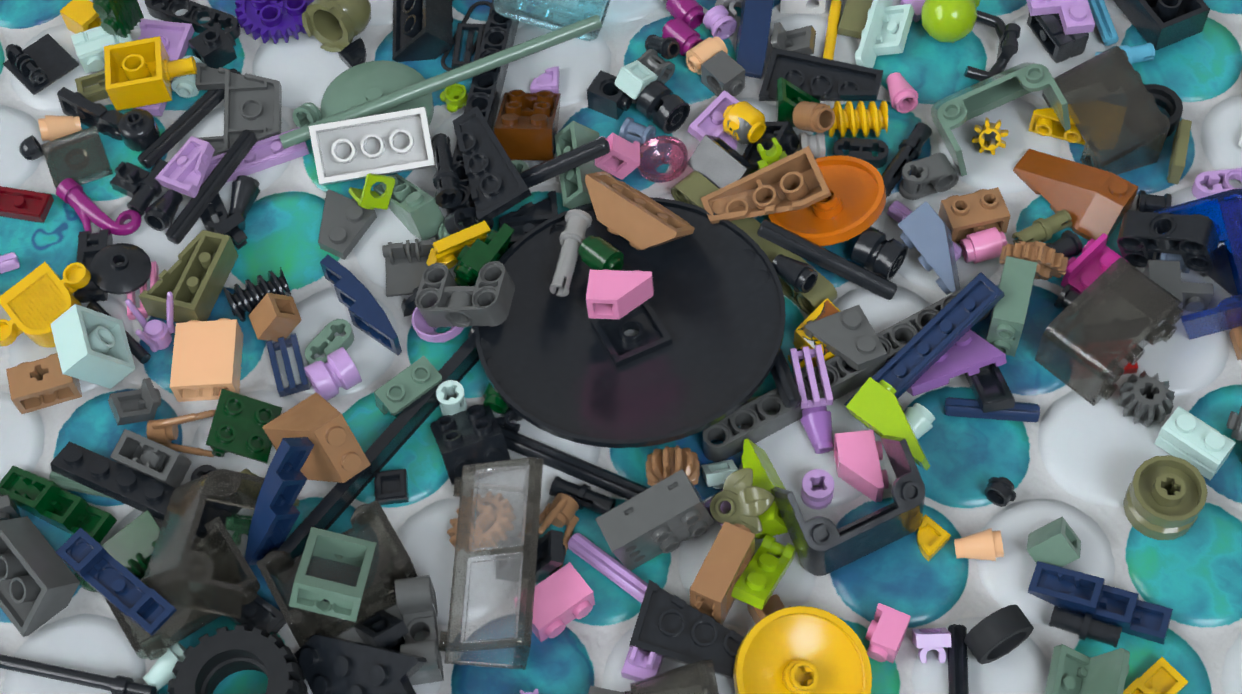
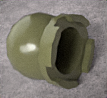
M314 0L307 6L306 11L302 13L303 27L309 37L313 35L322 43L320 48L329 52H340L352 42L353 37L366 29L371 19V3L369 0Z

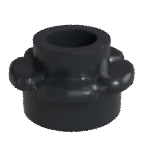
M991 477L988 480L989 483L984 493L991 503L999 507H1005L1009 501L1016 499L1015 487L1009 479L1005 477Z

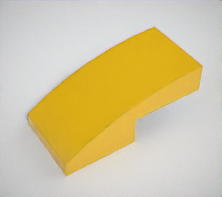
M1161 657L1140 678L1135 679L1123 691V694H1178L1188 684V681Z

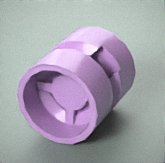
M343 347L328 354L326 363L315 361L304 367V371L313 389L326 401L339 394V387L348 390L362 382L355 364Z

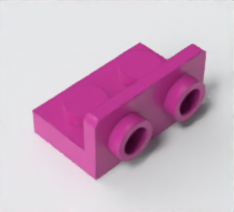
M1103 233L1097 240H1089L1082 249V254L1077 259L1072 257L1068 260L1066 274L1063 277L1061 286L1065 288L1067 284H1070L1074 287L1073 290L1088 299L1093 297L1097 300L1128 270L1130 263L1106 246L1109 236Z

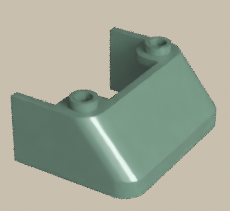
M1028 62L1021 63L934 103L931 108L933 123L961 176L967 175L962 150L951 130L960 127L965 121L1028 93L1042 90L1065 131L1071 129L1068 103L1046 66Z

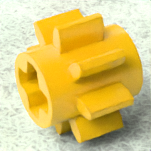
M986 117L985 124L982 127L980 125L974 126V130L979 135L972 137V143L979 142V153L986 149L990 150L992 155H995V149L998 146L1006 147V142L1001 137H1006L1009 131L1006 129L1001 130L1000 119L996 123H992ZM995 132V139L985 140V133Z

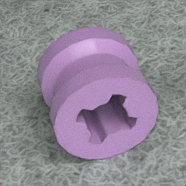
M722 5L711 8L703 17V24L707 29L711 30L713 37L717 36L725 40L736 31V20L729 16L728 10Z
M821 469L811 470L802 479V501L807 507L820 510L826 508L833 499V477Z

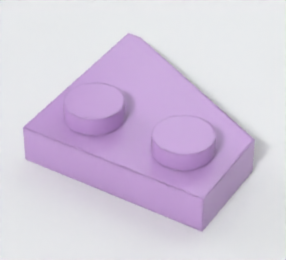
M724 90L689 125L688 133L700 142L705 135L720 137L736 150L738 141L728 135L723 129V113L729 105L740 101Z
M191 136L155 179L161 186L195 198L215 149L209 142Z

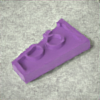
M969 330L907 392L912 396H916L947 385L950 382V378L967 373L968 376L980 373L979 368L994 363L996 367L1006 364V354L972 330Z

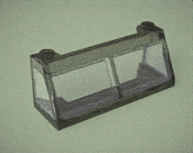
M528 457L464 465L462 468V478L455 477L453 497H460L449 619L447 631H440L439 651L445 652V664L526 669L531 648L543 458Z

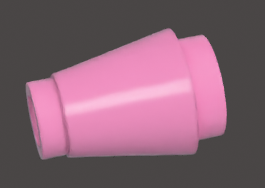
M894 72L886 78V83L893 109L900 113L911 112L918 105L917 91L906 81L901 73Z

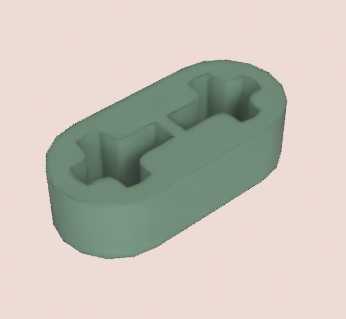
M336 319L328 323L305 349L304 355L308 365L315 361L326 363L327 355L341 347L347 350L354 341L351 324L344 319ZM336 332L339 334L345 332V336L343 337L340 335L335 337L334 334ZM316 353H317L318 355H322V354L324 353V354H325V357H324V358L317 357V358L315 359V358H314V355H315Z

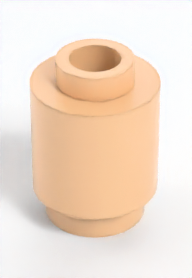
M717 36L706 38L686 52L687 67L691 72L701 75V65L721 50L728 54L726 44Z

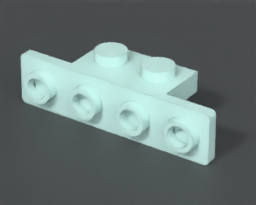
M873 0L871 8L868 10L865 28L861 33L859 48L855 52L856 65L873 68L877 56L903 53L915 12L911 4L892 6L893 0Z

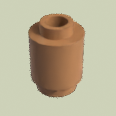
M802 101L796 105L793 111V123L800 130L823 133L831 129L835 122L834 111L826 104Z

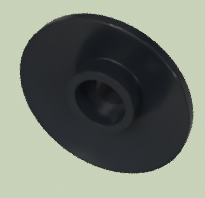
M117 243L103 248L94 256L90 265V274L95 285L107 293L117 295L128 294L141 288L148 281L152 270L151 261L147 253L140 247L128 243Z

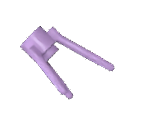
M170 291L167 293V323L160 320L147 322L130 299H126V305L143 328V332L139 329L136 330V335L149 345L152 352L168 347L172 341L171 334L175 332L173 293Z

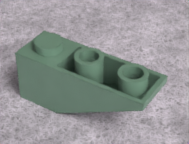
M397 173L389 175L396 181L388 208L420 240H428L436 235L445 219L439 206L436 204L435 198ZM380 182L373 190L381 196L385 192L386 186L385 183Z

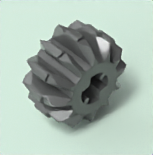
M1145 370L1139 377L1134 374L1128 377L1127 382H1124L1119 390L1118 406L1124 407L1123 417L1132 415L1134 417V424L1143 420L1147 427L1152 425L1153 421L1159 424L1164 421L1166 415L1170 414L1174 407L1175 392L1168 390L1170 386L1169 381L1160 382L1158 373L1153 377H1149Z

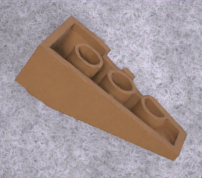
M809 146L700 199L704 209L710 214H707L711 224H716L720 220L733 221L804 209L831 196V193Z

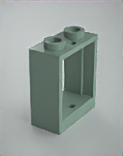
M1006 256L998 286L1005 296L993 308L986 341L1006 355L1015 357L1026 319L1038 263Z
M311 527L294 580L289 606L356 622L377 543ZM312 556L361 567L356 587L308 576L307 572Z

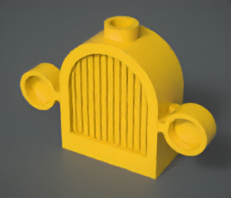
M44 262L0 296V305L10 316L11 320H0V346L12 344L20 334L24 333L39 346L47 348L56 347L50 324L74 304L82 306L73 293L89 283L91 279L89 270L83 264L74 262L64 269L63 279H61Z

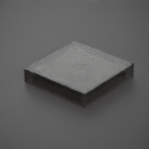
M96 126L41 145L56 189L66 178H73L77 183L83 185L113 174Z

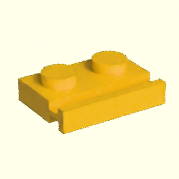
M486 221L433 242L434 248L430 250L426 262L427 265L443 263L448 269L454 267L458 263V255L466 245L471 247L477 238L485 242L488 237L487 233L491 231Z

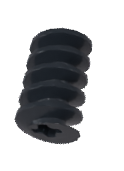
M281 267L279 277L272 270L268 271V281L261 275H257V285H254L249 279L245 280V290L237 283L234 284V294L223 288L233 315L237 316L241 322L246 321V312L251 313L267 293L291 296Z

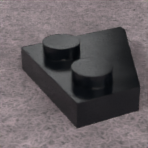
M556 191L547 193V198L536 204L529 202L518 211L510 212L499 218V229L504 223L514 229L508 249L531 229L558 215Z

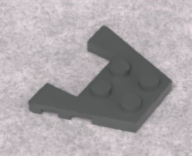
M196 63L195 85L198 91L225 89L224 135L199 138L209 142L215 149L212 157L227 152L243 130L247 129L254 132L257 141L281 134L282 86L280 81L247 73L241 75L232 73L226 68L219 67V69L208 67L204 63Z

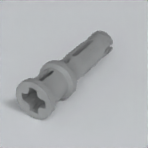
M579 209L567 211L565 215L566 227L559 237L562 247L549 290L554 294L556 288L559 287L556 296L560 297L569 294L578 258V250L586 238L587 228L592 223V217L587 212Z

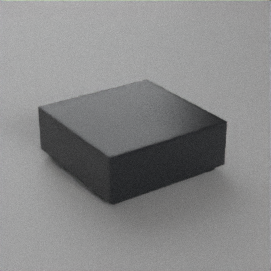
M406 469L374 472L375 502L377 506L409 502Z

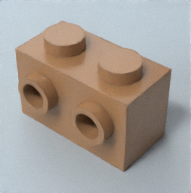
M998 187L988 190L980 189L974 193L961 196L953 195L941 200L938 214L951 230L952 241L956 244H959L960 240L965 239L968 234L996 227L999 232L1003 231L1006 233L1011 216Z

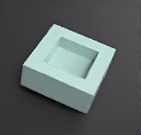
M732 459L701 465L703 478L707 486H713L716 489H722L725 479L731 473L738 470Z

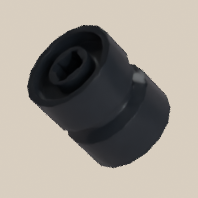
M654 81L647 85L640 93L636 102V109L649 120H653V123L666 134L673 133L679 129L686 121L690 112L689 104L678 95L673 94L672 90L661 81Z
M870 226L861 234L851 254V260L865 268L872 266L875 274L891 280L903 264L908 252V246L894 238L889 241L886 240L885 233Z

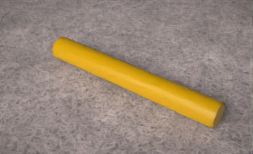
M831 0L822 57L825 59H834L842 4L840 0Z

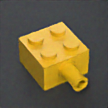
M160 36L104 46L105 88L117 111L172 101L171 81L173 78L197 74L196 62L193 56L170 61Z

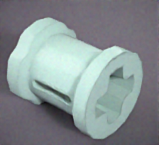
M448 380L441 383L437 388L436 397L440 403L443 416L454 415L468 409L464 397V388L458 381Z

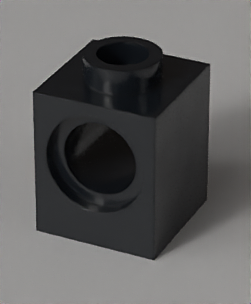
M600 70L587 89L588 108L618 120L624 111L629 110L633 99L614 84L616 76Z

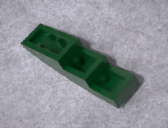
M12 466L0 481L1 497L8 494L18 507L71 535L79 528H82L100 544L117 521L110 513L89 505L82 497L60 489L55 482L16 466Z

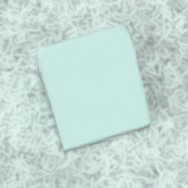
M636 60L621 67L614 84L632 99H637L644 88L651 82L656 81L658 76Z

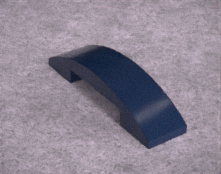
M79 528L55 552L100 595L151 636L177 611L174 606L154 589L146 586L113 558L101 544L82 528Z

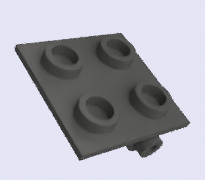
M433 237L431 240H421V242L415 239V243H410V240H406V244H403V242H388V245L382 246L386 267L387 297L412 295L413 290L419 287L423 272L428 267L426 262L430 250L434 248L432 244L438 241L436 237Z

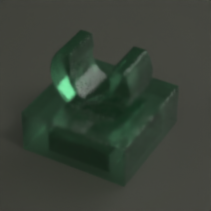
M235 514L226 517L225 530L235 531L231 538L233 546L241 545L243 534L249 535L252 515Z

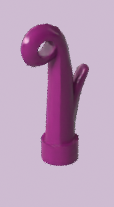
M66 178L57 186L56 195L75 210L85 231L92 233L91 222H93L101 229H110L114 235L126 236L136 232L141 225V215L134 210L123 211L114 222L83 191V187L73 178ZM131 219L128 224H124L126 220Z

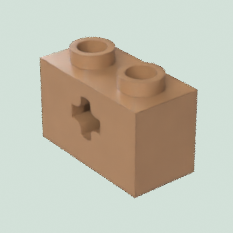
M58 353L36 361L23 362L15 367L6 369L11 400L21 415L82 397L79 379L62 374Z

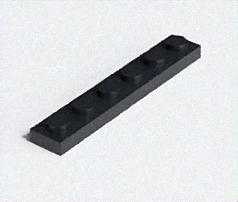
M70 441L50 463L52 471L142 512L149 510L153 517L213 544L218 542L233 522L232 513Z

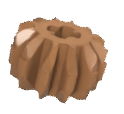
M678 445L676 447L665 446L664 449H654L653 453L647 455L646 477L648 485L653 486L681 469L684 470L693 485L698 484L700 462L698 455L691 452L690 448L681 449Z

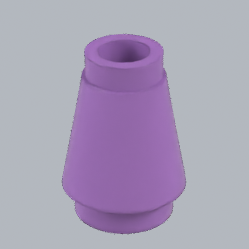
M826 406L803 409L801 411L803 417L800 421L815 453L823 454L832 451L834 447L831 412L827 411Z

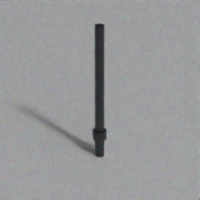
M0 654V668L107 690L111 691L112 694L157 693L156 686L134 682L133 678L118 675L113 678Z

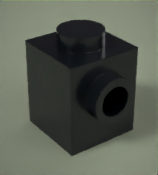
M217 24L189 40L193 55L204 64H207L208 67L219 69V67L222 68L237 59L234 46H236L234 38L228 31L224 33Z

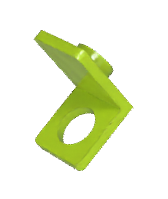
M369 173L367 174L363 189L349 187L348 192L362 208L387 210L396 180L391 176ZM377 182H383L386 186L385 192L381 196L375 191H371V187Z

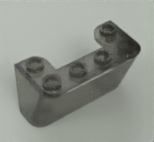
M1113 46L1054 78L1068 103L1069 116L1086 142L1081 156L1082 164L1118 175L1158 161L1167 133L1170 130V122L1156 105L1153 94L1148 92L1142 83L1139 72L1133 69L1124 50H1121L1118 46ZM1042 93V97L1044 98L1048 107L1051 108V105L1047 100L1045 94Z

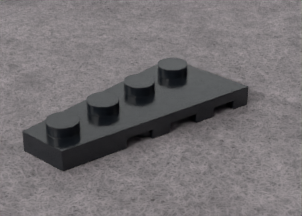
M773 48L760 90L759 101H776L777 79L780 77L819 101H876L884 71Z

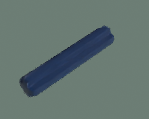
M948 397L945 400L944 412L947 416L1036 423L1040 417V406L1034 403L1015 402L1014 408L983 413L977 399Z

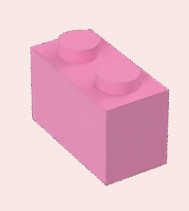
M570 562L515 600L518 613L540 642L548 637L550 639L557 637L564 631L565 625L575 618L582 619L591 612L595 605L593 590Z

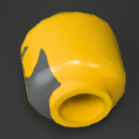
M746 101L729 105L723 113L724 131L741 144L757 142L766 130L764 114Z

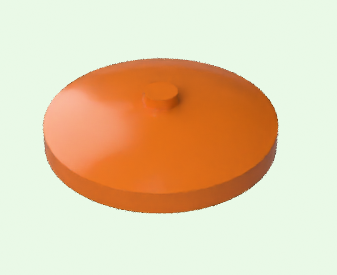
M837 155L816 158L831 196L804 209L769 214V220L819 246L838 244L864 232L881 215L886 203V190L880 172L872 164L856 157Z

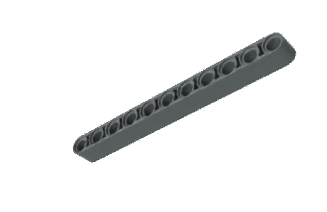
M964 288L876 334L887 352V359L885 361L854 372L845 370L847 368H854L848 365L840 356H835L825 361L833 401L862 386L869 377L874 376ZM989 310L978 322L986 319L989 316L991 310ZM899 340H903V341H906L907 343H900V342H898V341H899ZM816 366L814 367L819 396L824 398L822 385L818 384L821 383L818 367ZM805 372L802 374L807 400H812L808 375ZM777 388L739 407L720 422L703 430L704 456L713 462L726 460L743 450L744 439L748 438L753 443H757L803 417L801 412L803 409H801L800 403L795 409H792V407L786 408L783 405ZM766 411H775V412H777V414H775V415H768V414H766L765 412H766ZM747 425L750 429L742 430L738 426ZM716 439L723 441V443L718 445L711 443V441Z

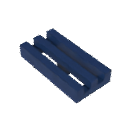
M296 333L290 335V339L285 340L284 337L278 338L279 342L267 341V349L279 396L284 397L309 390L310 386L304 371L305 366ZM289 347H293L302 384L296 385L287 350ZM278 350H281L289 383L287 388H284L276 355Z

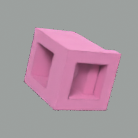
M612 132L605 138L609 142L610 152L595 159V166L623 180L640 165V143L637 141L631 143Z
M878 603L874 620L871 621L865 639L870 641L867 650L868 656L878 662L888 661L894 663L908 629L911 616Z

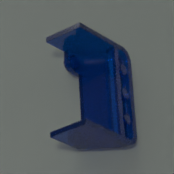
M1232 189L1154 211V213L1199 214L1209 217L1215 224L1219 244L1224 243L1238 295L1225 298L1215 308L1181 316L1189 340L1242 326V189Z

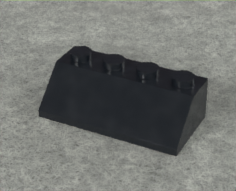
M393 0L392 60L396 62L435 60L445 51H448L452 47L454 40L452 27L453 0Z

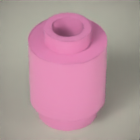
M996 227L968 234L965 239L960 240V247L963 248L962 255L965 262L973 261L974 264L1000 257L1002 246L1007 244L1004 232H999Z

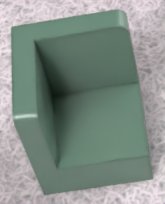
M1062 516L1031 532L1028 535L1026 550L1036 564L1037 561L1063 567L1080 558L1081 540Z

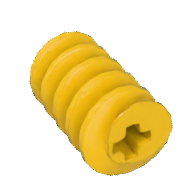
M835 101L832 108L835 114V122L833 127L828 130L830 138H833L836 129L839 130L841 138L845 137L847 129H850L853 138H856L859 129H862L864 138L868 137L870 129L874 130L876 138H879L882 129H885L887 134V101H882L879 109H877L875 101H870L867 109L863 101H858L855 109L851 101L846 102L844 109H842L840 101Z

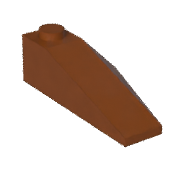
M1028 149L1013 169V172L1035 194H1041L1051 204L1050 208L1055 213L1062 209L1066 210L1072 218L1069 220L1072 222L1070 228L1087 240H1097L1103 233L1110 237L1122 221L1124 214L1131 209L1138 190V186L1112 172Z

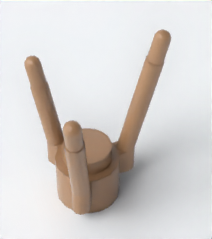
M216 409L170 419L149 420L147 423V438L177 452L214 457L212 451L172 444L171 442L178 438V424L214 417Z
M558 493L552 503L547 504L544 511L518 538L526 540L537 528L538 533L543 534L550 524L559 528L567 525L563 537V545H565L567 552V543L572 536L574 527L579 521V518L575 515L579 509L578 503L572 497Z

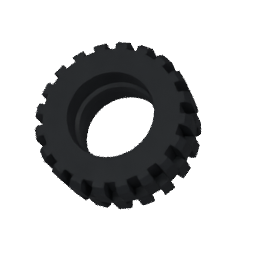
M247 624L235 625V630H229L227 626L217 628V634L211 637L206 633L198 638L201 643L195 648L190 645L183 652L186 657L184 661L176 662L172 670L176 679L169 680L167 690L169 694H213L218 684L229 675L242 670H256L266 674L268 678L265 694H308L307 686L304 683L305 676L289 647L285 646L282 639L276 634L269 635L266 629L258 626L254 627L251 631Z

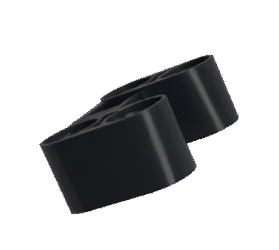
M1129 211L1124 214L1117 238V245L1122 257L1134 267L1145 268L1148 260H1152L1154 252L1181 254L1184 264L1189 269L1197 272H1208L1213 269L1219 237L1213 220L1204 215Z

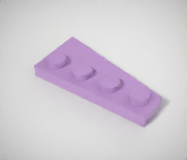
M140 19L141 36L138 37V40L160 36L170 61L182 59L186 55L189 40L192 39L194 34L192 24ZM167 102L135 107L133 110L142 109L151 113L152 116L162 117Z

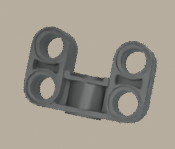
M499 261L489 262L480 269L475 286H458L445 264L434 263L423 272L415 304L430 327H494L502 324L507 319L515 292V285L505 266Z
M429 575L395 580L397 606L409 631L408 634L404 635L405 644L400 645V652L425 657L427 663L409 681L411 685L443 681L444 673L437 627V600ZM418 632H430L425 640H414Z

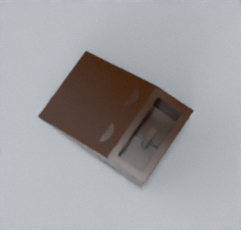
M512 90L509 93H504L494 126V134L510 160L548 161L554 158L556 150L554 136L558 131L561 93H553L548 90H542L537 93Z

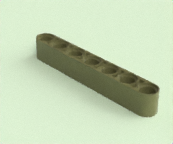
M693 171L671 188V194L676 201L692 204L704 209L700 198L719 188L698 171ZM755 218L730 221L747 233L760 246L771 263L779 254L807 263L800 256L758 236L757 231L761 223ZM815 269L814 271L818 273V278L814 287L807 293L795 292L778 275L783 294L808 315L827 298L833 302L838 297L833 284Z

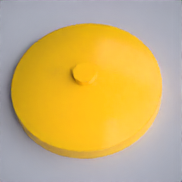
M796 606L784 608L766 616L746 634L735 658L733 678L736 694H871L872 671L863 643L853 629L843 620L822 609Z

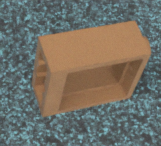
M724 521L690 587V606L712 617L721 625H723L736 599L731 597L733 587L754 556L755 534L749 528L736 523L733 525Z

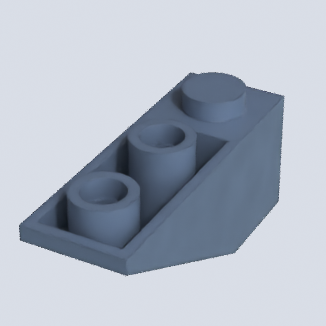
M926 201L898 223V226L903 231L899 236L910 249L913 247L917 248L921 253V256L917 259L928 272L932 269L940 277L936 280V283L948 295L950 292L954 293L961 289L951 230Z

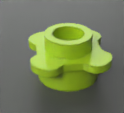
M453 84L446 87L440 94V99L447 104L449 112H457L458 109L466 106L468 95L464 85Z

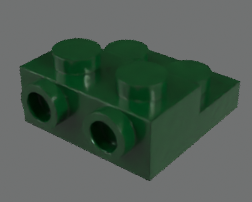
M504 223L498 232L493 229L485 242L477 238L471 247L466 245L458 255L457 260L459 262L453 270L456 273L455 281L457 285L475 286L480 269L489 262L499 261L507 251L514 229Z

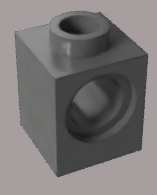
M721 50L701 65V83L717 97L724 90L732 96H737L745 88V69L726 52Z

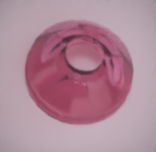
M672 136L653 137L640 146V165L637 169L642 177L649 181L657 183L672 181L679 177L687 168V148L681 140ZM662 164L672 166V169L667 173L656 171Z

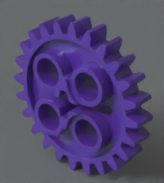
M236 0L237 9H235V13L240 27L244 28L247 35L252 34L254 40L261 37L263 43H266L272 38L274 44H277L279 38H283L285 43H288L289 36H293L298 40L299 32L307 34L302 23V13L306 11L307 6L314 0Z

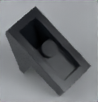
M384 610L377 612L354 626L364 644L399 652L400 645L405 644L403 636L409 633L403 620Z

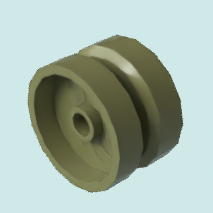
M1171 455L1150 458L1144 461L1135 471L1132 481L1128 486L1123 502L1125 515L1131 525L1144 536L1156 540H1174L1185 535L1190 530L1202 511L1208 494L1206 482L1199 470L1184 459Z

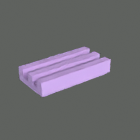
M815 345V349H809V346L802 347L801 351H797L796 348L790 349L795 383L802 397L801 409L833 405V396L822 346ZM813 357H816L824 398L819 396L811 359ZM799 359H804L812 400H807Z

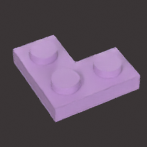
M1026 0L1030 16L1059 13L1065 35L1093 32L1095 22L1088 0Z

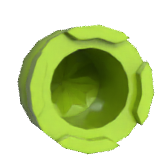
M925 0L921 10L922 26L931 37L939 42L954 43L959 41L973 30L980 0Z

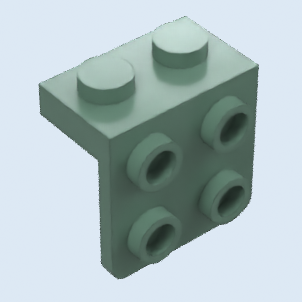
M1063 644L1055 646L1045 694H1123L1125 680L1129 673L1130 652L1119 648L1090 658Z

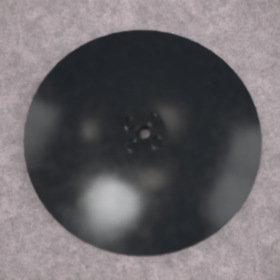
M650 197L695 228L693 234L660 246L647 248L646 250L636 249L629 244L630 241L620 235L609 232L607 226L597 221L592 203L573 208L585 211L592 217V223L586 230V238L588 236L601 237L623 253L624 265L621 271H652L653 297L621 319L588 318L586 293L589 272L593 269L582 262L579 254L569 294L564 297L556 296L559 287L556 288L554 294L549 290L562 247L559 237L566 227L565 215L567 211H564L531 229L518 239L499 259V262L503 263L515 285V292L509 315L502 324L494 327L474 326L476 347L485 375L500 398L520 417L543 431L575 443L608 448H639L676 441L701 432L735 412L750 399L769 375L781 349L786 322L784 294L777 272L760 246L747 233L729 220H720L719 223L711 224L707 214H710L705 209L681 201ZM629 329L639 331L635 336H626L624 334Z

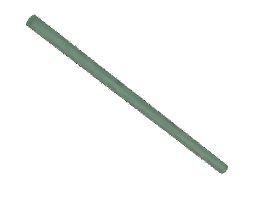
M598 14L279 135L280 141L284 149L311 139L309 126L378 114L602 28L601 20Z

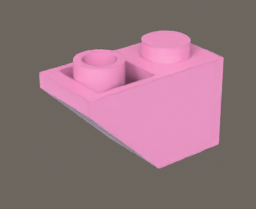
M590 270L586 293L588 318L621 319L653 297L652 271Z
M873 430L835 433L833 452L838 477L874 502H881L884 489L889 487L886 469L881 470L879 460H883L881 441H875Z

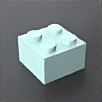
M74 304L50 324L62 374L111 389L135 370L122 320Z

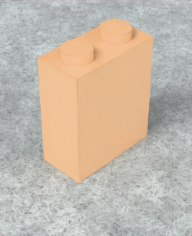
M221 318L216 321L190 320L184 323H176L170 388L178 402L218 400L222 389L239 394L244 335L237 319Z

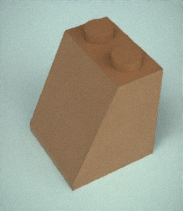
M317 392L262 427L276 451L283 438H309L314 447L300 470L307 480L344 483L371 465L343 415Z

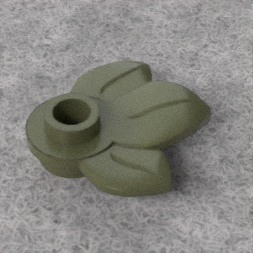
M743 468L731 473L725 479L723 491L717 493L710 502V512L712 517L719 523L723 524L726 521L733 525L736 523L749 528L753 534H758L763 531L758 516L770 508L775 500V496L763 488L752 486L753 471L751 468ZM724 501H728L731 504V511L727 514H724L720 508Z

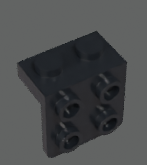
M483 404L473 405L457 414L442 416L430 424L452 485L512 464L503 432L489 404L487 406Z

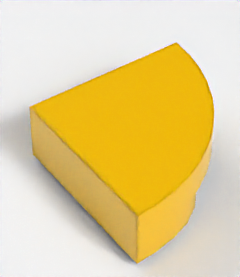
M925 514L917 531V544L921 554L929 562L950 540L951 534Z

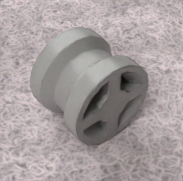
M824 132L816 133L815 135L800 133V150L809 146L815 158L825 157Z

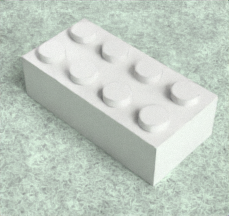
M425 107L309 126L318 181L322 186L364 179L369 173L388 175L435 167Z

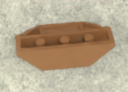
M606 171L586 174L585 183L597 221L607 226L609 232L620 235L630 241L629 244L632 247L646 250L647 248L660 246L693 234L695 228L686 220L625 182L615 179Z

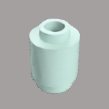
M193 56L196 63H203L199 58ZM192 74L173 78L171 87L179 96L189 98L199 94L195 85L196 75Z

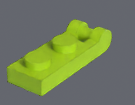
M766 534L761 546L734 585L731 597L762 610L792 563L796 554L794 546L789 543L785 546L776 542L775 537Z

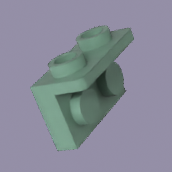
M422 356L374 391L376 406L384 415L390 412L391 415L395 416L442 382V376L428 359Z

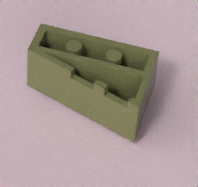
M202 230L178 255L179 260L168 271L164 269L158 275L159 280L149 291L144 290L138 296L149 316L167 320L166 300L167 293L170 291L173 293L174 322L184 323L190 320H208L238 258V254L230 236Z

